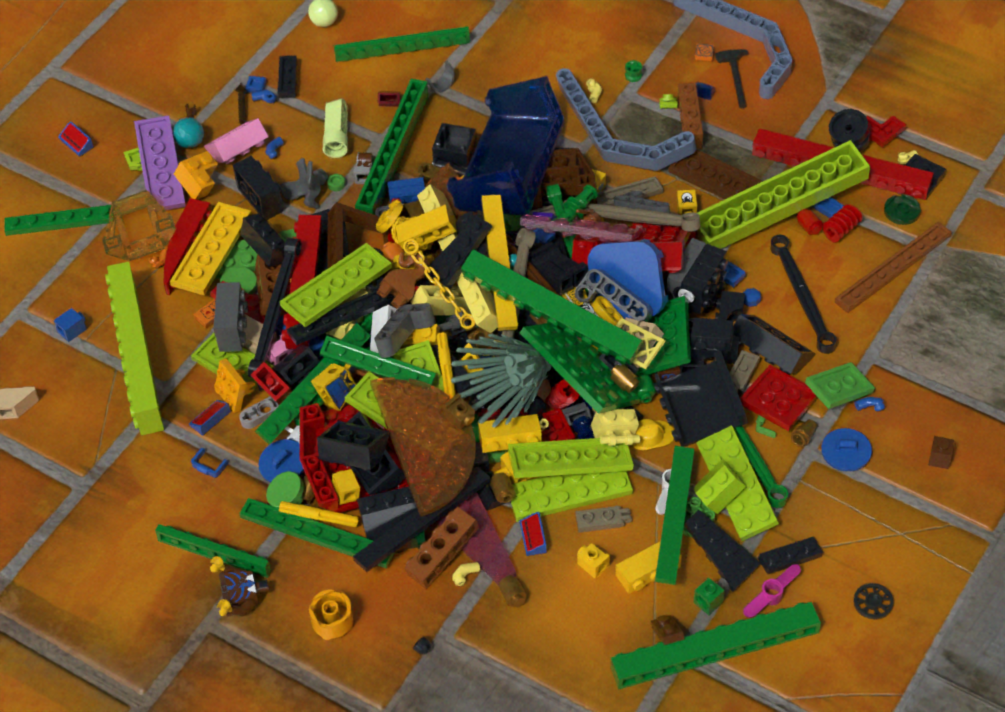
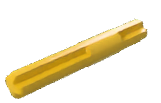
M442 332L438 333L436 337L447 402L456 394L454 383L451 382L453 373L447 334Z
M281 501L279 506L280 512L351 527H357L359 518L357 516Z

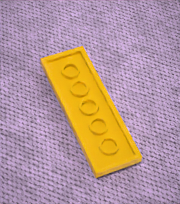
M218 202L170 280L171 286L205 296L240 237L243 217L251 216V210Z

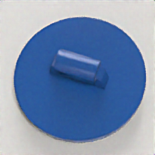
M841 428L833 430L825 436L821 446V453L824 460L831 467L840 471H856L863 468L869 462L872 448L867 437L859 431Z
M283 439L273 442L266 447L259 458V470L263 478L271 482L277 475L287 471L301 476L304 469L300 462V444L294 440Z

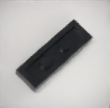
M297 55L279 56L278 98L296 97Z
M810 537L760 553L758 559L768 575L795 564L799 565L820 558L823 551L815 538Z

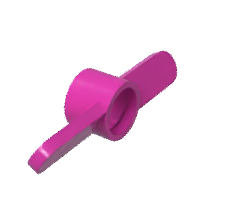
M797 564L792 565L777 579L766 580L762 585V591L744 607V615L751 618L767 604L777 605L780 603L783 588L801 572L800 566ZM774 589L778 594L770 595L766 590Z

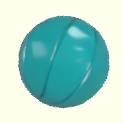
M185 117L174 125L173 136L181 147L193 148L202 142L204 129L195 118Z

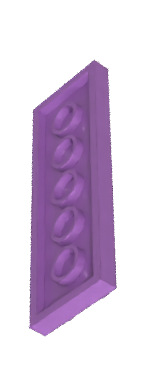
M163 116L134 121L150 213L185 207L182 185L174 175L178 167L170 117Z

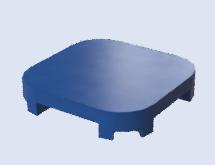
M650 240L608 241L595 246L588 255V270L602 269L648 303L653 310L652 316L660 313L668 302V295H665L661 266V258L664 256L662 250L659 251ZM596 273L594 275V281L598 283L600 280V275ZM613 284L608 289L610 294H613L615 291ZM627 295L623 299L626 306L630 303V298ZM611 302V304L616 308V310L620 313L623 319H625L626 317L632 318L626 312H624L622 309H620L618 306ZM638 309L639 311H641L640 315H644V313L642 312L643 309Z

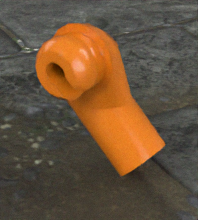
M168 246L162 248L159 257L153 255V257L149 258V263L152 267L158 268L165 264Z

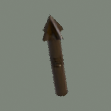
M240 83L235 91L238 92L239 123L244 124L246 123L245 94H248L243 84Z

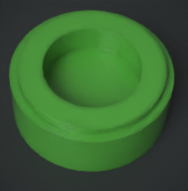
M340 174L329 176L327 179L328 188L331 191L342 190L345 187V178Z

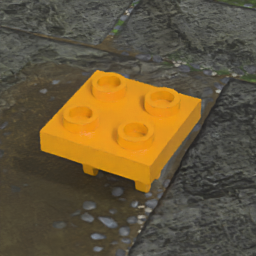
M226 358L219 362L214 388L216 393L229 404L230 409L236 413L241 411L244 396L254 391L252 387L255 384L253 381L245 382L242 376L245 371L243 369L235 370Z

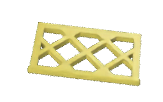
M621 318L616 325L621 329L623 324L628 326L630 330L626 332L633 336L636 332L644 334V338L641 340L642 343L645 342L646 350L638 352L632 363L647 369L665 343V340ZM650 340L658 341L655 347L650 348ZM647 354V359L644 363L638 361L637 357Z

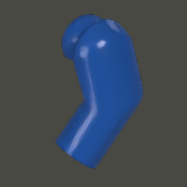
M269 90L251 93L253 101L263 100L267 103H273L276 100V95Z
M277 137L266 146L265 154L270 159L278 155L275 150L284 144L283 140Z

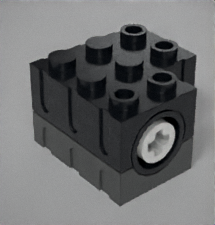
M692 238L683 252L684 265L679 272L670 273L667 277L666 295H668V300L685 296L688 299V310L700 315L702 311L708 313L711 307L716 306L719 294H722V291H725L726 288L724 281L727 276L725 271L728 264L726 259L727 251Z

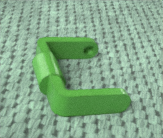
M758 415L756 432L775 438L777 435L775 431L761 427L765 418Z

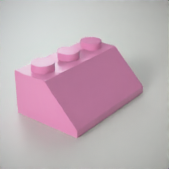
M257 118L240 125L206 144L204 147L219 163L225 162L228 164L235 160L234 156L240 153L242 156L250 151L249 148L253 145L258 147L265 143L264 139L268 138V135Z

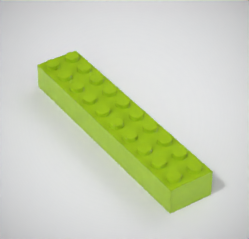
M850 140L697 212L700 215L701 226L696 230L697 238L699 241L722 249L869 178L870 166Z
M124 262L107 266L108 274H105L107 285H110L107 288L109 298L113 299L110 303L112 313H116L114 314L113 321L115 328H117L115 331L117 341L121 342L118 348L120 357H122L121 364L125 374L124 380L128 390L127 396L130 402L129 407L135 429L139 428L141 436L164 431L136 285L130 263Z

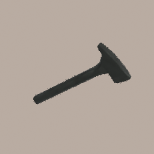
M734 49L715 53V58L718 63H730L739 108L743 109L746 107L737 60L747 55L748 50Z

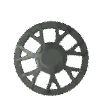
M868 583L856 590L853 603L857 612L869 619H881L891 612L893 597L884 586ZM867 588H872L873 592L868 594ZM880 590L885 593L882 597L878 594ZM859 593L865 596V600L857 597ZM882 601H890V605H883ZM865 604L866 607L861 609L859 605ZM882 608L885 612L880 614L877 609ZM869 609L874 610V614H869L867 611Z

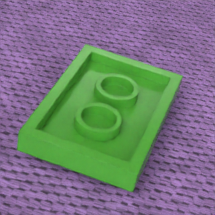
M852 362L807 377L805 384L828 409L872 394L875 389Z

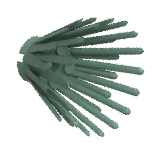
M488 334L489 337L494 339L479 337V340L468 339L466 342L505 349L458 348L456 351L472 355H497L501 357L453 361L451 365L454 367L468 365V369L496 367L453 377L451 382L457 383L472 379L470 381L471 385L484 382L460 393L462 399L492 386L477 395V399L480 401L471 406L475 410L506 391L488 406V412L478 420L480 424L484 423L518 392L492 424V427H496L518 401L519 403L507 418L506 425L512 418L518 416L530 397L524 412L529 409L542 381L548 377L546 374L547 371L551 370V365L531 344H526L501 334L502 337Z

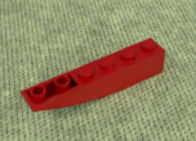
M190 198L175 225L168 244L164 264L163 283L166 295H170L172 290L176 288L171 286L170 280L212 213L210 202Z

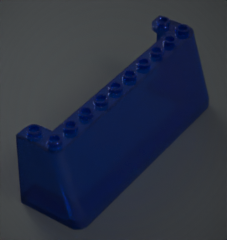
M547 76L489 89L485 97V103L490 108L491 115L464 177L460 180H457L456 177H451L447 182V190L451 193L454 206L459 211H483L482 196L501 195L503 214L526 215L530 213L564 125L562 111Z

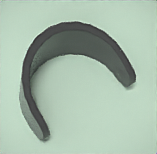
M448 61L445 62L444 73L438 81L432 83L429 78H426L425 81L438 92L448 90L454 80L452 65Z

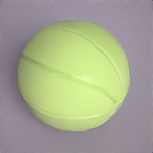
M313 0L308 9L311 21L320 27L330 26L336 21L338 16L337 6L332 0Z

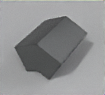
M585 402L562 410L569 426L592 419Z

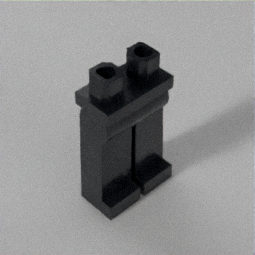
M551 242L535 244L534 250L529 252L528 260L559 295L568 292L573 287H577L588 272L587 264L584 262L576 263L562 254Z

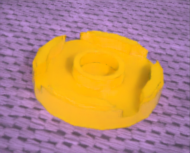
M394 200L390 203L389 209L383 211L376 223V230L380 233L386 232L400 215L403 203L399 200Z

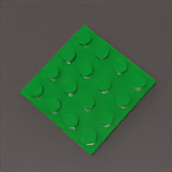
M682 296L668 300L660 313L644 321L658 326L664 333L662 339L665 340V343L647 369L639 366L637 374L648 375L691 362L688 299Z

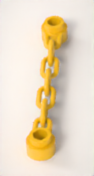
M414 239L406 240L403 245L405 253L411 256L416 263L422 264L425 268L424 273L431 283L439 286V293L445 302L451 303L454 306L455 315L460 320L461 327L465 330H472L476 325L473 316L468 314L463 307L457 306L454 302L455 296L450 289L443 287L439 282L440 277L434 268L428 267L425 264V257L419 250L417 241ZM409 246L415 247L413 251L408 250ZM417 253H419V255L422 257V259L419 257L418 260H417L414 255H416ZM430 270H432V272H433V273L435 274V276H436V277L433 278L434 281L432 280V278H431V277L429 276V274H428V273L431 272ZM446 290L451 295L449 300L443 294ZM461 310L464 313L462 317H460V315L458 314V312L460 313ZM471 320L472 323L471 325L466 326L465 321Z

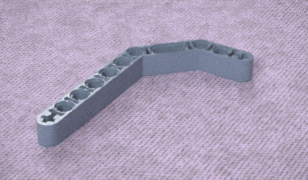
M673 0V4L678 8L763 42L772 65L760 79L759 95L764 99H770L777 93L790 76L792 68V57L777 23L722 0ZM773 46L779 47L781 53L776 52Z
M563 68L556 73L561 92L604 161L650 170H660L696 151L694 134L689 131L682 132L655 146L612 139L572 72L567 68Z

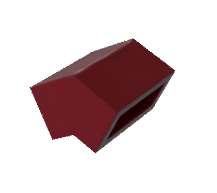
M401 91L378 92L379 106L398 107L402 100Z

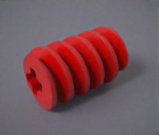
M844 205L828 221L824 222L823 232L831 242H838L862 221V213L853 205Z
M564 379L551 388L546 402L550 408H560L562 410L574 403L580 394Z

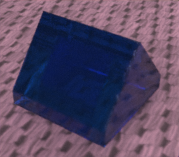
M696 82L697 96L711 101L716 90L715 87Z

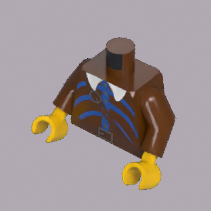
M219 556L213 557L210 561L213 563L210 570L212 572L220 570L221 572L219 573L223 599L217 605V608H221L219 611L221 616L226 614L227 617L232 615L245 616L254 607L259 605L257 594L269 592L267 579L255 582L252 571L226 564Z

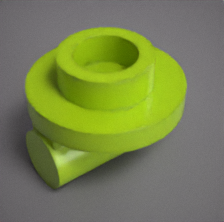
M665 94L663 98H659L660 109L677 108V98H673V94Z

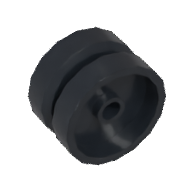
M844 109L837 112L831 118L829 133L834 147L850 140L859 152L864 151L868 147L871 140V132L868 120L862 112L855 109Z

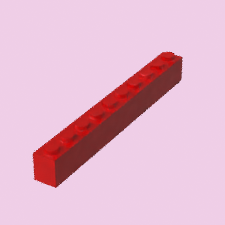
M759 128L753 141L752 155L797 166L835 147ZM862 155L869 164L870 170L869 178L860 182L861 184L926 200L934 173Z

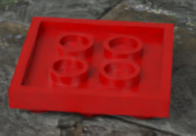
M769 365L740 397V401L743 407L789 431L818 397L802 381Z

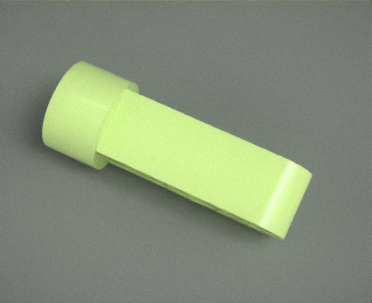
M343 98L326 103L323 152L331 158H340L347 153L348 107Z

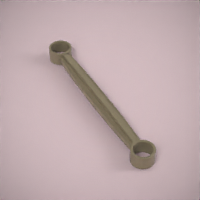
M588 204L583 209H593L600 217L682 226L684 231H695L701 227L700 215L697 213L676 215L600 204Z
M522 228L516 237V245L519 247L513 269L514 272L524 277L526 276L529 249L535 241V232L526 228ZM515 306V308H516V315H517V321H518V316H519V311H520V309ZM503 330L502 334L514 338L516 330Z

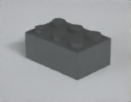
M240 282L217 283L214 332L219 352L242 351L243 343H246L244 328H247L245 313H248V302L245 301V290L241 289Z

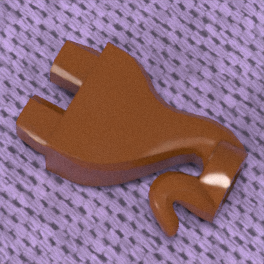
M403 252L399 255V265L403 268L413 265L417 269H395L390 271L381 281L377 294L382 298H385L390 292L395 297L391 304L396 309L406 305L415 293L416 282L425 276L423 265L416 263L411 256L404 260ZM417 253L416 255H414L417 260H418L419 257L422 259V257L419 255V253ZM425 258L424 262L429 267V262Z

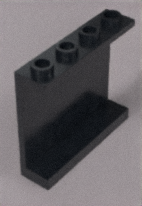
M721 351L713 353L715 361L661 381L659 375L655 374L657 382L653 383L657 394H662L663 398L659 399L663 410H668L669 414L665 415L669 426H674L675 430L671 432L675 442L679 441L681 447L696 443L729 426L737 428L748 424L746 413Z

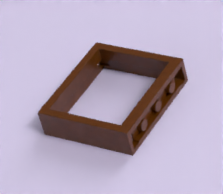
M338 202L333 205L328 212V268L344 258L343 221L380 233L376 230L379 216ZM388 230L381 233L383 234V245L388 242ZM390 270L383 274V279L390 272Z

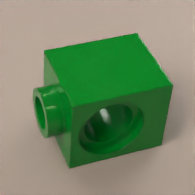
M707 578L694 591V604L707 615L713 613L723 603L724 589L710 578Z

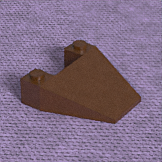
M579 148L542 151L522 182L524 209L532 210L543 208V198H548L546 186L558 184L562 196L579 195L585 185H591L597 191L595 174ZM597 198L592 199L589 204L597 203Z

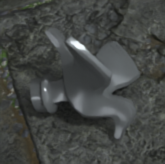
M301 158L296 162L299 179L280 184L281 193L288 201L306 195L304 204L318 209L319 205L315 202V198L320 193V185L325 184L328 175L322 169H317L312 173V161H309L306 167L305 159Z

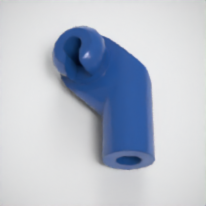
M865 397L854 402L855 408L858 411L873 405L875 411L885 409L884 400L878 397Z

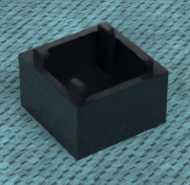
M441 123L432 147L433 159L437 156L440 160L452 161L456 166L468 168L477 144L476 129Z

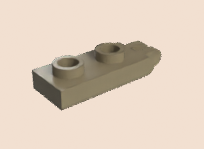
M744 350L741 351L730 371V376L737 393L744 391L760 361V356Z
M614 506L575 511L578 533L623 527L625 523L632 521L630 509Z

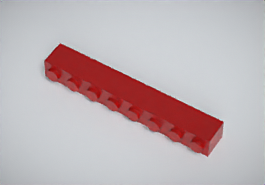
M299 214L298 222L294 223V233L297 234L293 238L301 239L302 247L299 257L295 258L291 283H289L287 294H291L317 276L322 231L321 215ZM287 312V314H284L283 319L286 330H282V341H285L286 349H296L299 345L296 346L287 334V329L299 324V322ZM310 340L301 344L309 347Z

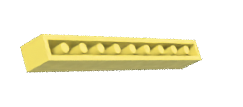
M431 184L417 195L425 213L445 204L452 211L444 193ZM457 232L438 239L442 251L458 236ZM461 273L456 282L476 325L492 333L498 326L495 302L491 292L481 288L480 284L476 281L472 283L463 277V273Z

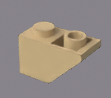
M26 386L22 388L0 389V419L19 418L39 401L36 388Z

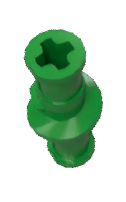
M585 185L579 195L569 197L564 202L563 206L565 209L557 218L551 221L555 230L563 233L569 223L573 222L576 217L583 218L584 214L577 213L576 210L585 209L592 199L598 197L596 189L591 185Z

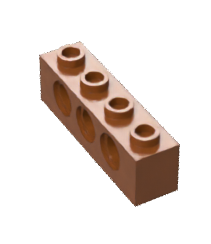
M696 83L678 84L677 99L682 132H692L696 142V149H702L703 131Z
M257 254L255 272L260 314L266 315L282 264L269 267ZM281 308L280 316L284 315L283 308Z
M458 506L454 511H451L444 523L433 531L431 538L420 546L418 553L407 561L405 570L408 576L427 589L479 529L476 519ZM458 529L456 533L450 534L451 530ZM445 544L443 548L436 549L439 545ZM426 560H431L429 564H423Z

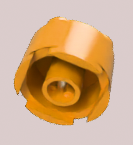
M324 590L314 596L309 607L312 627L324 640L339 638L352 629L353 613L347 595L342 592H334V590Z

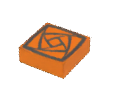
M697 44L695 60L712 61L714 45Z

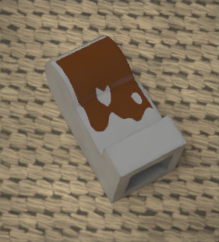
M358 152L356 167H354L355 184L365 183L366 179H361L359 176H368L373 165V153Z

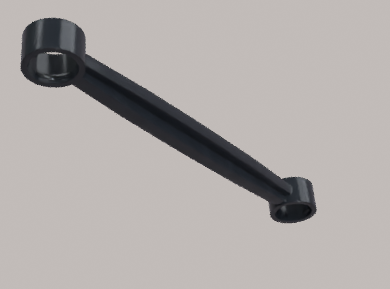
M781 234L775 235L771 239L770 250L781 259L794 292L817 335L816 347L821 353H832L836 348V336L826 330L810 291L789 253L788 237ZM776 243H782V244H784L785 246H784V247H777V246H775L774 244H776ZM829 340L833 344L824 345L821 343V341Z
M288 237L285 242V256L266 312L255 357L248 366L249 378H252L251 374L266 360L282 308L280 301L286 296L295 258L299 257L301 252V239Z

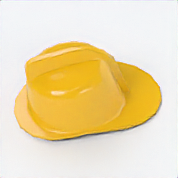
M642 419L638 421L639 426L635 435L640 436V442L633 443L631 446L643 451L669 445L674 440L671 432L674 429L667 422L661 420Z

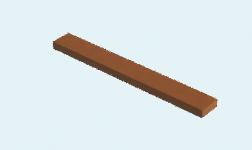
M937 222L837 296L835 303L847 313L851 312L951 237L952 232Z

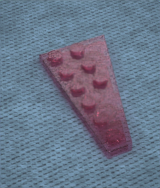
M524 215L520 218V225L525 226L528 230L541 228L547 233L560 231L562 235L573 236V234H579L581 238L585 239L598 237L600 241L610 242L611 240H617L618 242L634 241L642 233L643 229L642 225H636L634 229L628 228L626 224L619 223L610 226V223L588 220H577V222L569 223L567 218L550 221V217Z
M476 492L458 505L460 509L476 519L479 529L463 546L462 550L474 562H478L480 568L500 587V581L506 576L515 577L516 570ZM449 513L436 521L435 524L441 526ZM458 529L451 530L450 534L456 533Z

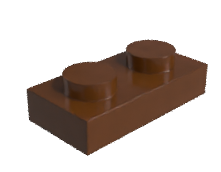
M662 615L657 617V619L651 620L652 629L664 645L684 640L683 631L671 615Z

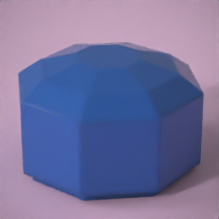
M747 288L743 292L745 293L744 304L747 306H757L760 303L761 294L757 289Z

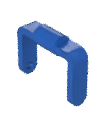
M200 448L191 460L192 467L205 475H210L214 478L218 477L228 465L229 460L224 459L214 471L198 463V460L205 453V448Z

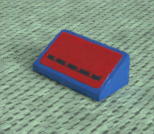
M71 121L58 136L79 157L93 148L91 138Z
M216 400L192 420L189 426L203 436L231 412L229 404Z
M536 512L519 520L526 556L547 553L540 513Z

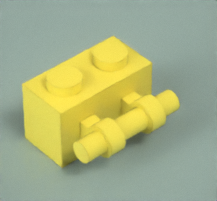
M634 409L612 410L600 414L596 412L591 427L594 437L600 438L601 444L615 446L618 443L632 445L633 443L640 442V436L635 435L639 423Z

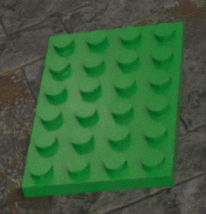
M548 323L526 326L520 331V334L598 414L639 404L642 397L637 396L638 391L636 388L628 393L611 380V369L599 359L601 356L599 351L595 347L584 344L575 335L571 337L561 327L557 326L555 328Z

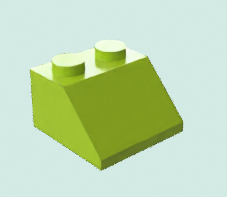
M722 459L694 486V490L706 507L718 514L746 485Z

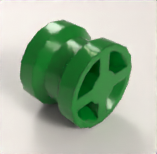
M636 60L625 64L626 80L629 82L640 81L642 78V64Z

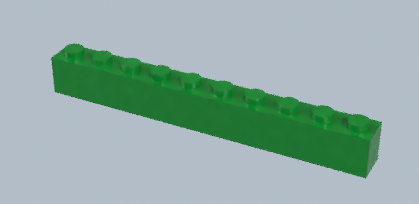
M410 79L356 201L355 209L375 215L377 208L382 206L388 192L387 182L392 181L429 97L427 81Z
M474 249L461 267L463 277L472 283L476 281L484 290H492L497 293L496 295L499 298L513 301V304L519 309L523 310L525 308L529 310L531 315L538 319L541 317L546 319L547 323L555 328L557 326L561 327L567 335L571 337L575 335L581 338L584 344L596 346L599 352L604 355L610 354L614 356L615 360L625 365L627 363L631 365L642 347L641 339Z
M812 602L798 603L794 607L780 608L775 612L759 614L747 620L741 619L729 625H719L715 629L708 631L701 630L694 635L684 636V640L664 645L662 642H658L651 647H640L626 654L619 653L611 657V670L618 689H623L818 634L821 622Z

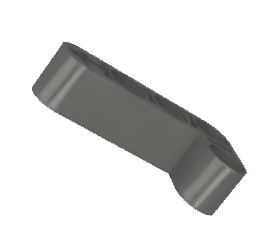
M631 191L614 198V206L670 213L669 203L643 199L642 191Z
M602 269L589 270L575 290V297L580 302H591L601 293L637 321L649 320L653 314L652 307ZM596 273L600 275V280L598 283L594 281V275ZM611 284L615 287L613 294H610L608 290ZM585 288H587L589 291V296L587 298H584L583 296V290ZM626 295L630 298V303L628 306H626L623 302V299ZM638 309H643L642 312L644 313V315H640L641 311H639Z
M429 303L408 304L399 307L374 338L380 357L387 358L394 355L414 329L428 328L436 323Z

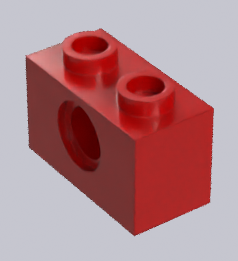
M265 362L251 374L252 378L278 405L292 392L288 385Z

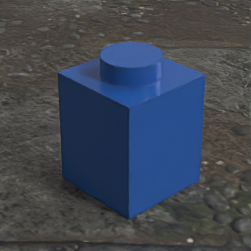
M72 308L54 320L57 332L68 342L87 330L84 323L86 321L85 317Z

